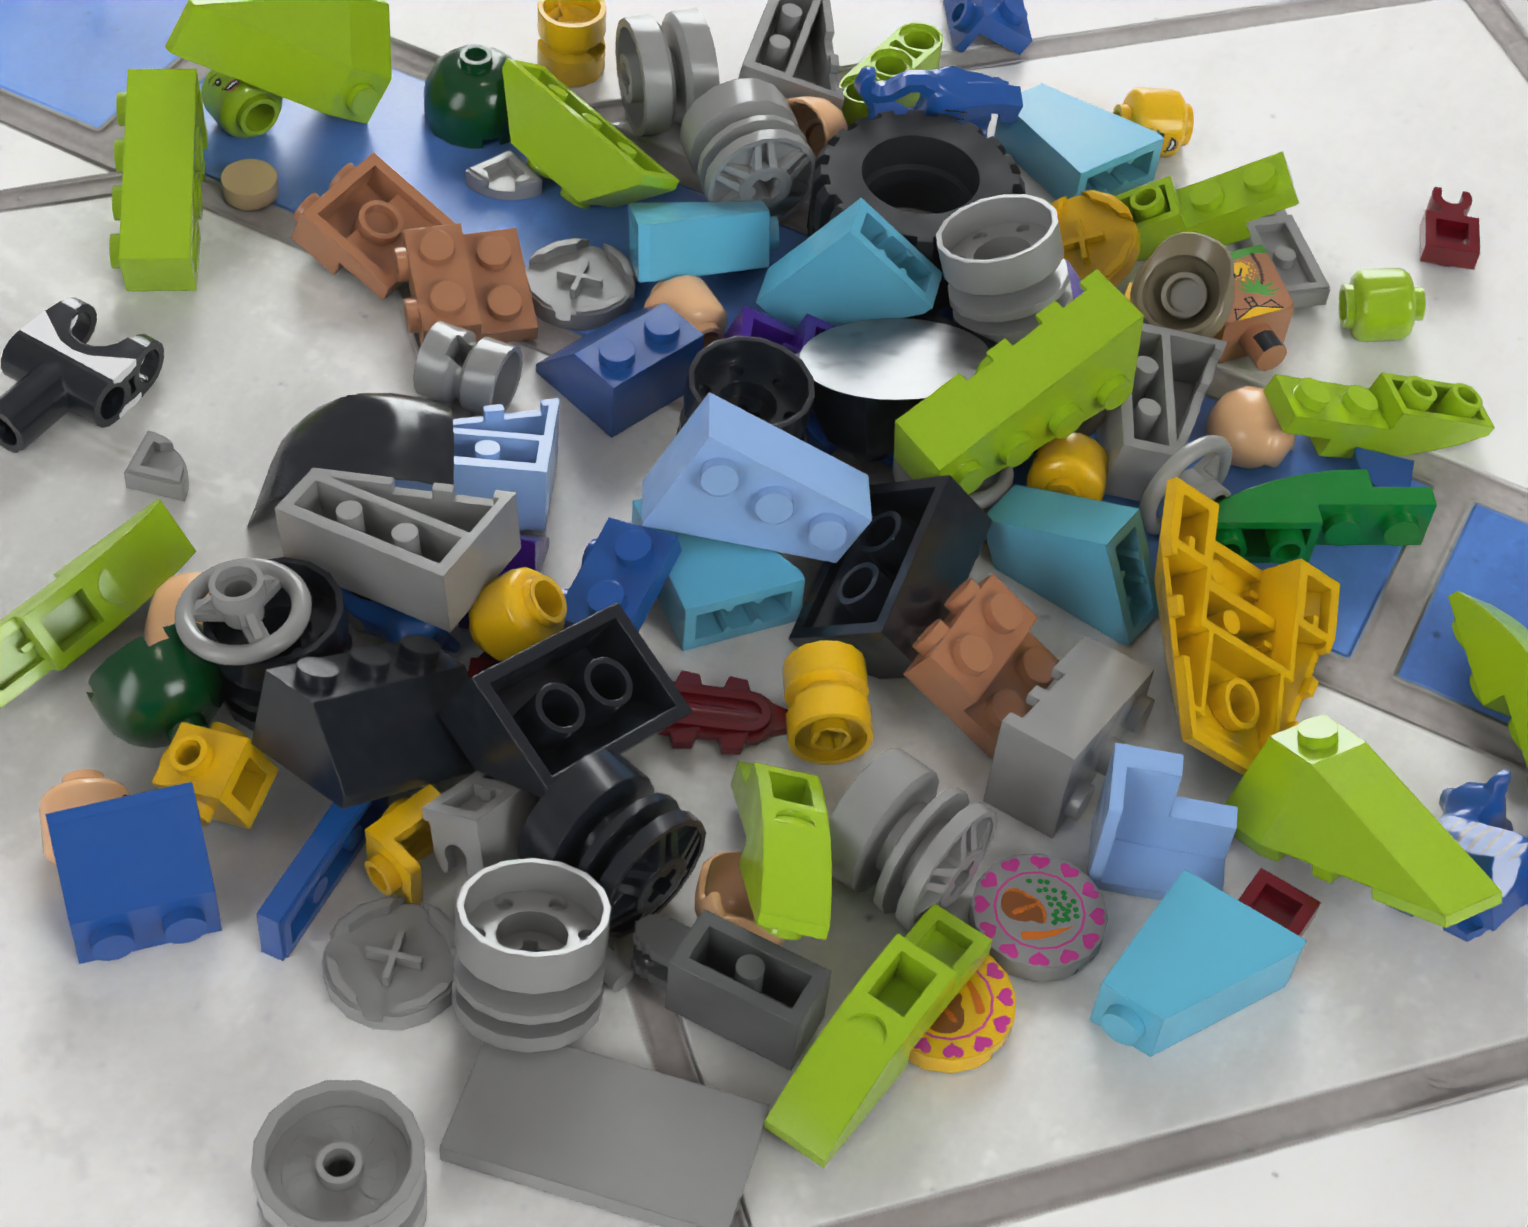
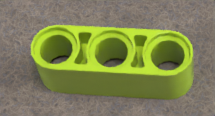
M925 22L904 24L841 79L839 88L843 89L844 103L841 111L848 126L856 120L867 117L869 111L863 98L855 90L854 85L861 68L874 67L876 70L875 81L888 80L907 70L931 71L932 69L939 68L943 35L938 28ZM912 92L896 100V102L911 108L917 103L920 93Z

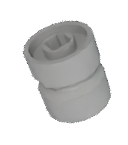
M438 321L429 330L420 347L414 369V389L417 394L446 404H453L459 399L463 410L483 416V406L503 404L505 413L516 393L523 365L521 348L486 336L477 342L473 331Z

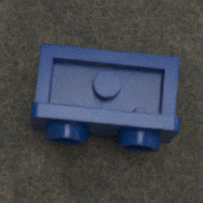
M943 0L952 46L961 53L970 46L979 34L988 37L1019 55L1032 42L1027 19L1028 14L1023 0Z
M609 517L598 538L592 539L586 546L582 557L581 569L571 587L562 591L567 604L564 629L618 602L639 632L682 551L678 536Z

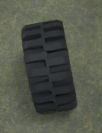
M894 110L880 112L873 120L863 117L848 126V130L841 129L819 152L812 176L807 238L862 198L943 273L936 233L943 221L959 208L980 199L1003 194H1026L1025 182L1020 176L1021 171L1011 154L1006 155L1003 145L993 136L989 138L984 137L981 128L969 122L962 125L955 122L954 116L939 113L938 117L924 115V110H908L907 114L895 115ZM897 208H915L934 214L911 213ZM944 274L941 277L933 308L930 309L934 313H938L941 307L949 306L953 310L949 300V283L945 280Z

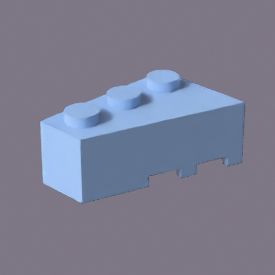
M560 398L541 400L540 410L504 414L503 404L483 406V416L453 419L454 485L456 494L493 499L495 490L516 492L519 530L545 531L558 458ZM394 480L395 487L432 491L433 487L431 484L419 481Z

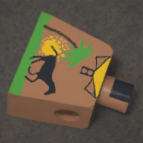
M1262 244L1230 252L1234 261V302L1227 321L1213 338L1227 341L1218 361L1219 364L1249 356L1260 371H1268L1277 367L1287 355V348L1283 343L1292 318L1294 305L1266 249Z

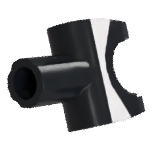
M76 297L66 298L56 303L16 332L3 350L1 369L4 375L17 381V383L0 396V445L13 453L23 451L68 411L76 413L101 428L114 424L138 403L158 378L164 361V347L162 343L146 334H138L131 339L127 337L119 343L108 346L88 345L86 343L90 340L97 323L95 308ZM78 315L75 325L71 328L74 323L73 319Z

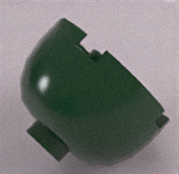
M472 44L450 50L437 59L425 80L423 92L424 115L429 119V129L435 136L451 145L469 149H482L483 140H492L499 137L500 145L511 142L502 66L506 58L513 59L510 55L494 47Z
M175 623L163 627L169 637L168 639L159 641L151 646L147 645L143 636L129 642L109 656L91 674L88 680L93 692L86 693L100 719L115 736L129 744L147 748L168 746L171 744L181 722L210 729L208 723L217 715L225 699L227 689L226 678L221 675L217 663L207 661L191 652L180 639ZM196 623L198 629L204 634L203 625Z

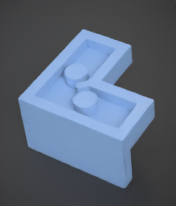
M1115 743L1092 821L1087 874L1099 890L1160 901L1184 869L1223 891L1225 859L1237 829L1238 807L1176 796L1182 779L1183 754Z

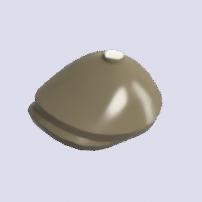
M1180 232L1166 238L1140 267L1132 284L1130 302L1144 315L1143 323L1213 338L1227 321L1234 302V261L1230 251L1214 238L1196 232Z

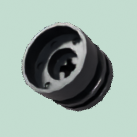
M734 336L714 341L696 354L688 369L683 395L684 407L680 412L679 427L677 428L676 435L710 392L804 441V431L809 423L815 390L814 378L801 358L783 345L760 337Z
M287 557L268 559L281 563L295 571L304 580L310 591L312 599L311 616L302 635L285 651L265 661L236 666L217 664L221 675L226 678L227 689L223 701L224 705L235 721L251 731H254L267 669L295 664L298 660L306 657L322 658L345 653L353 648L342 590L329 572L310 561ZM281 588L264 606L265 615L262 622L270 635L282 627L291 611V600L284 588ZM203 622L204 635L215 642L228 645L248 644L242 631L231 628L226 622Z
M603 749L585 756L569 767L544 792L529 814L520 834L518 856L520 859L538 858L563 862L589 874L604 888L611 905L609 938H622L635 932V921H639L644 916H647V913L653 915L657 912L659 914L678 894L692 874L702 854L706 831L702 822L689 811L680 810L677 801L670 795L654 793V787L650 779L616 751Z

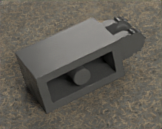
M703 909L691 928L672 918L668 920L665 918V915L660 916L657 912L653 915L647 913V916H644L639 921H635V934H633L632 943L635 945L633 946L631 968L635 969V974H639L641 979L647 978L648 983L666 991V1009L792 1071L824 1018L832 971Z

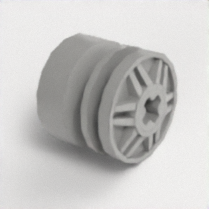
M757 78L733 79L716 85L694 101L684 115L679 136L683 151L693 173L698 177L700 188L706 196L707 202L763 201L770 211V217L777 216L779 222L799 209L810 196L816 158L811 147L807 144L804 133L798 128L797 120L785 96L775 85Z
M1003 194L980 199L955 211L943 221L936 233L937 248L944 278L949 283L948 293L950 304L953 308L954 322L997 343L1006 338L1014 345L1039 325L1035 315L1056 300L1062 307L1073 301L1067 263L1063 259L1064 248L1057 212L1045 199L1027 194Z
M890 748L877 756L856 777L829 817L832 877L854 893L864 892L876 884L873 898L876 908L884 914L896 912L895 917L898 923L910 931L931 905L937 904L947 911L962 894L977 872L994 837L997 817L993 810L981 802L969 805L970 801L967 793L959 787L948 788L936 796L939 785L937 773L901 748Z
M538 858L501 861L479 870L462 886L456 904L454 943L457 953L453 963L454 981L451 1001L457 1020L473 1037L499 1049L533 1053L560 1049L582 1039L599 1020L603 1003V982L606 971L604 959L608 946L611 905L604 888L584 871L563 862Z

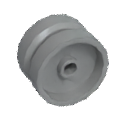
M697 8L670 11L665 14L661 26L650 14L623 17L619 20L615 43L617 77L624 111L632 131L637 137L664 134L669 131L673 119L681 127L683 117L694 101L712 87L720 84L716 50L709 25L703 13Z
M326 1080L295 1091L269 1112L254 1139L251 1165L253 1186L257 1196V1209L262 1227H423L427 1211L424 1138L413 1112L392 1092L361 1080Z

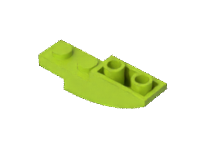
M1283 151L1180 189H1176L1170 175L1115 196L1129 208L1140 232V253L1136 261L1147 260L1166 238L1180 232L1204 234L1221 242L1224 246L1252 237L1248 222L1299 204Z
M1381 372L1368 389L1359 385L1349 386L1317 381L1308 377L1298 378L1275 374L1263 390L1283 433L1309 436L1318 455L1325 457L1352 458L1356 447L1393 456L1431 452L1488 436L1495 428L1483 407L1481 396L1472 386L1463 383L1453 384L1423 379L1418 376H1403Z
M161 499L153 501L53 574L56 578L53 582L0 619V709L50 671H62L148 601L155 594L156 589L167 579L174 576L197 552Z
M1456 591L1448 596L1455 617L1452 629L1457 641L1465 649L1472 671L1469 678L1471 689L1482 706L1511 717L1508 722L1509 731L1516 745L1522 750L1528 768V629L1497 607L1463 592Z
M738 761L730 785L746 835L739 867L757 926H762L768 933L782 939L799 940L804 935L826 940L831 920L832 857L828 812L819 776L758 762L751 764Z
M937 904L931 905L905 937L898 933L849 993L788 1081L767 1115L764 1128L822 1168H825L905 1070L910 1051L989 956L993 940Z

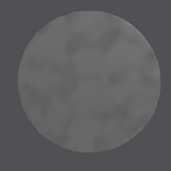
M884 318L852 322L824 331L807 342L801 350L799 358L807 366L814 381L831 390L868 399L914 400L926 398L958 373L962 374L967 380L975 375L981 361L987 356L986 352L989 348L978 337L954 326L919 319Z

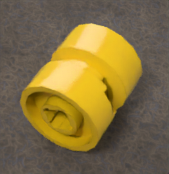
M539 0L537 4V28L540 37L537 40V64L547 68L567 87H583L594 83L604 72L606 47L604 36L606 33L607 12L605 0Z
M828 640L807 643L793 650L784 660L782 669L784 700L789 708L786 713L787 739L792 753L803 761L817 765L840 764L863 755L872 745L874 731L871 705L867 699L869 694L867 665L862 652L853 645Z

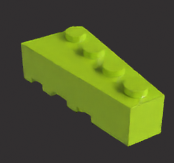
M127 69L126 92H117L116 97L118 125L125 126L124 138H115L114 141L116 172L123 174L122 185H114L112 187V212L114 220H120V234H110L109 253L112 269H121L126 291H197L201 238L199 222L193 219H202L201 182H205L206 177L204 149H208L209 138L197 69Z
M1098 269L1094 270L1079 282L1081 289L1084 291L1081 295L1065 307H1062L1056 300L1035 315L1039 325L1032 332L1014 345L1004 338L986 352L987 356L977 367L975 375L967 380L962 374L958 373L895 421L894 459L913 480L950 475L968 495L971 494L988 477L1007 466L1016 467L1022 464L1031 456L1034 450L1055 438L1062 439L1068 437L1080 427L1082 422L1104 409L1113 410L1128 399L1133 390L1144 315Z

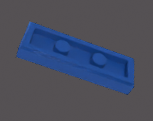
M388 796L344 809L332 803L256 913L261 952L281 961L290 956L366 843L365 829L379 820L389 807Z

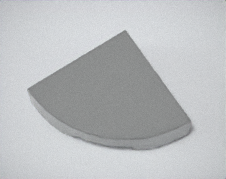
M511 150L465 170L466 185L475 192L490 198L523 200L542 194V178Z
M148 430L124 472L126 488L185 502L189 491V478L183 458L174 449L173 443L168 438Z

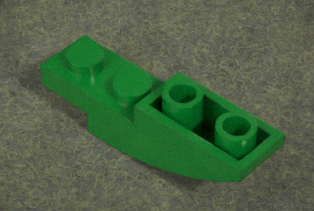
M1368 469L1307 473L1257 485L1218 502L1219 513L1215 540L1250 563L1278 564L1300 558L1309 563L1315 545H1421L1437 503L1432 487H1373Z

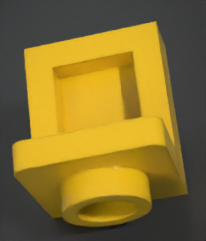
M431 784L410 798H401L387 808L379 820L365 829L367 861L364 863L368 877L381 893L386 896L394 893L397 897H405V903L418 905L423 902L422 873L418 862L434 852L430 823L424 820L422 812L423 806L441 795Z

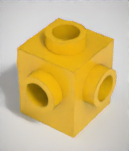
M181 722L170 746L161 756L159 768L151 783L158 789L192 782L203 827H207L211 820L251 829L279 768L261 750L251 744V740L246 734L230 725L213 722L209 729Z

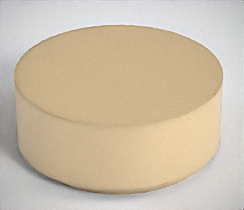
M258 159L238 160L229 164L221 174L223 198L234 208L246 211L259 210L272 204L278 197L277 172L272 165Z

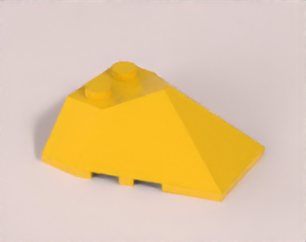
M1175 477L1167 480L1154 582L1166 668L1182 741L1244 776L1271 735L1299 724L1295 719L1303 699L1314 696L1319 682L1312 676L1319 657L1330 654L1336 637L1340 583L1302 558L1264 570L1248 562L1215 540L1219 504L1180 478Z

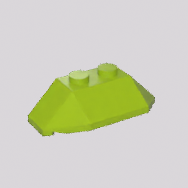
M506 58L502 66L511 144L528 158L526 164L535 173L552 179L562 188L560 194L564 199L584 209H588L591 204L615 208L676 189L679 180L674 175L667 172L559 81L543 65Z

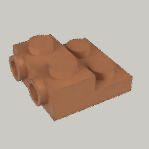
M373 152L358 166L352 163L346 164L331 181L330 189L321 197L317 193H312L300 204L293 215L297 225L291 238L333 275L345 267L378 297L384 300L403 283H398L393 257V248L402 247L403 230L454 224L455 222Z
M461 223L403 230L402 247L393 248L395 272L398 283L408 282L411 297L403 299L405 321L408 333L418 332L421 345L429 330L438 321L473 331L477 342L485 336L506 343L537 339L538 323L517 228L463 234Z
M992 573L979 583L975 582L972 578L967 579L950 595L944 604L950 611L949 615L944 621L941 619L934 621L917 638L913 648L919 654L903 675L993 760L1002 720L1010 712L1023 718L1033 708V706L1025 702L1028 693L1036 685L1045 690L1054 680L1051 677L1052 670L1059 663V660L1029 632L1038 617Z

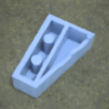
M710 392L645 476L642 483L641 526L833 563L839 561L872 521L869 477L867 474Z

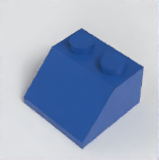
M661 303L627 312L536 363V373L607 435L613 438L684 395L688 369L696 354L703 349L704 334L669 305Z
M192 782L45 814L79 964L95 960H117L133 951L167 943H189L205 934L222 931L215 886Z

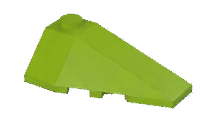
M188 0L165 45L168 52L326 115L368 124L392 80L389 3L386 0Z
M1325 714L1307 718L1294 727L1271 735L1224 804L1238 807L1237 829L1234 837L1258 855L1275 862H1279L1286 855L1312 864V876L1329 883H1333L1340 876L1371 887L1373 900L1444 928H1448L1502 903L1501 889L1369 744Z

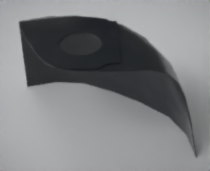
M357 393L340 397L316 408L297 423L281 441L270 464L250 521L256 510L272 499L287 495L312 468L394 477V480L419 481L434 485V482L454 485V432L450 406L421 397L394 393Z

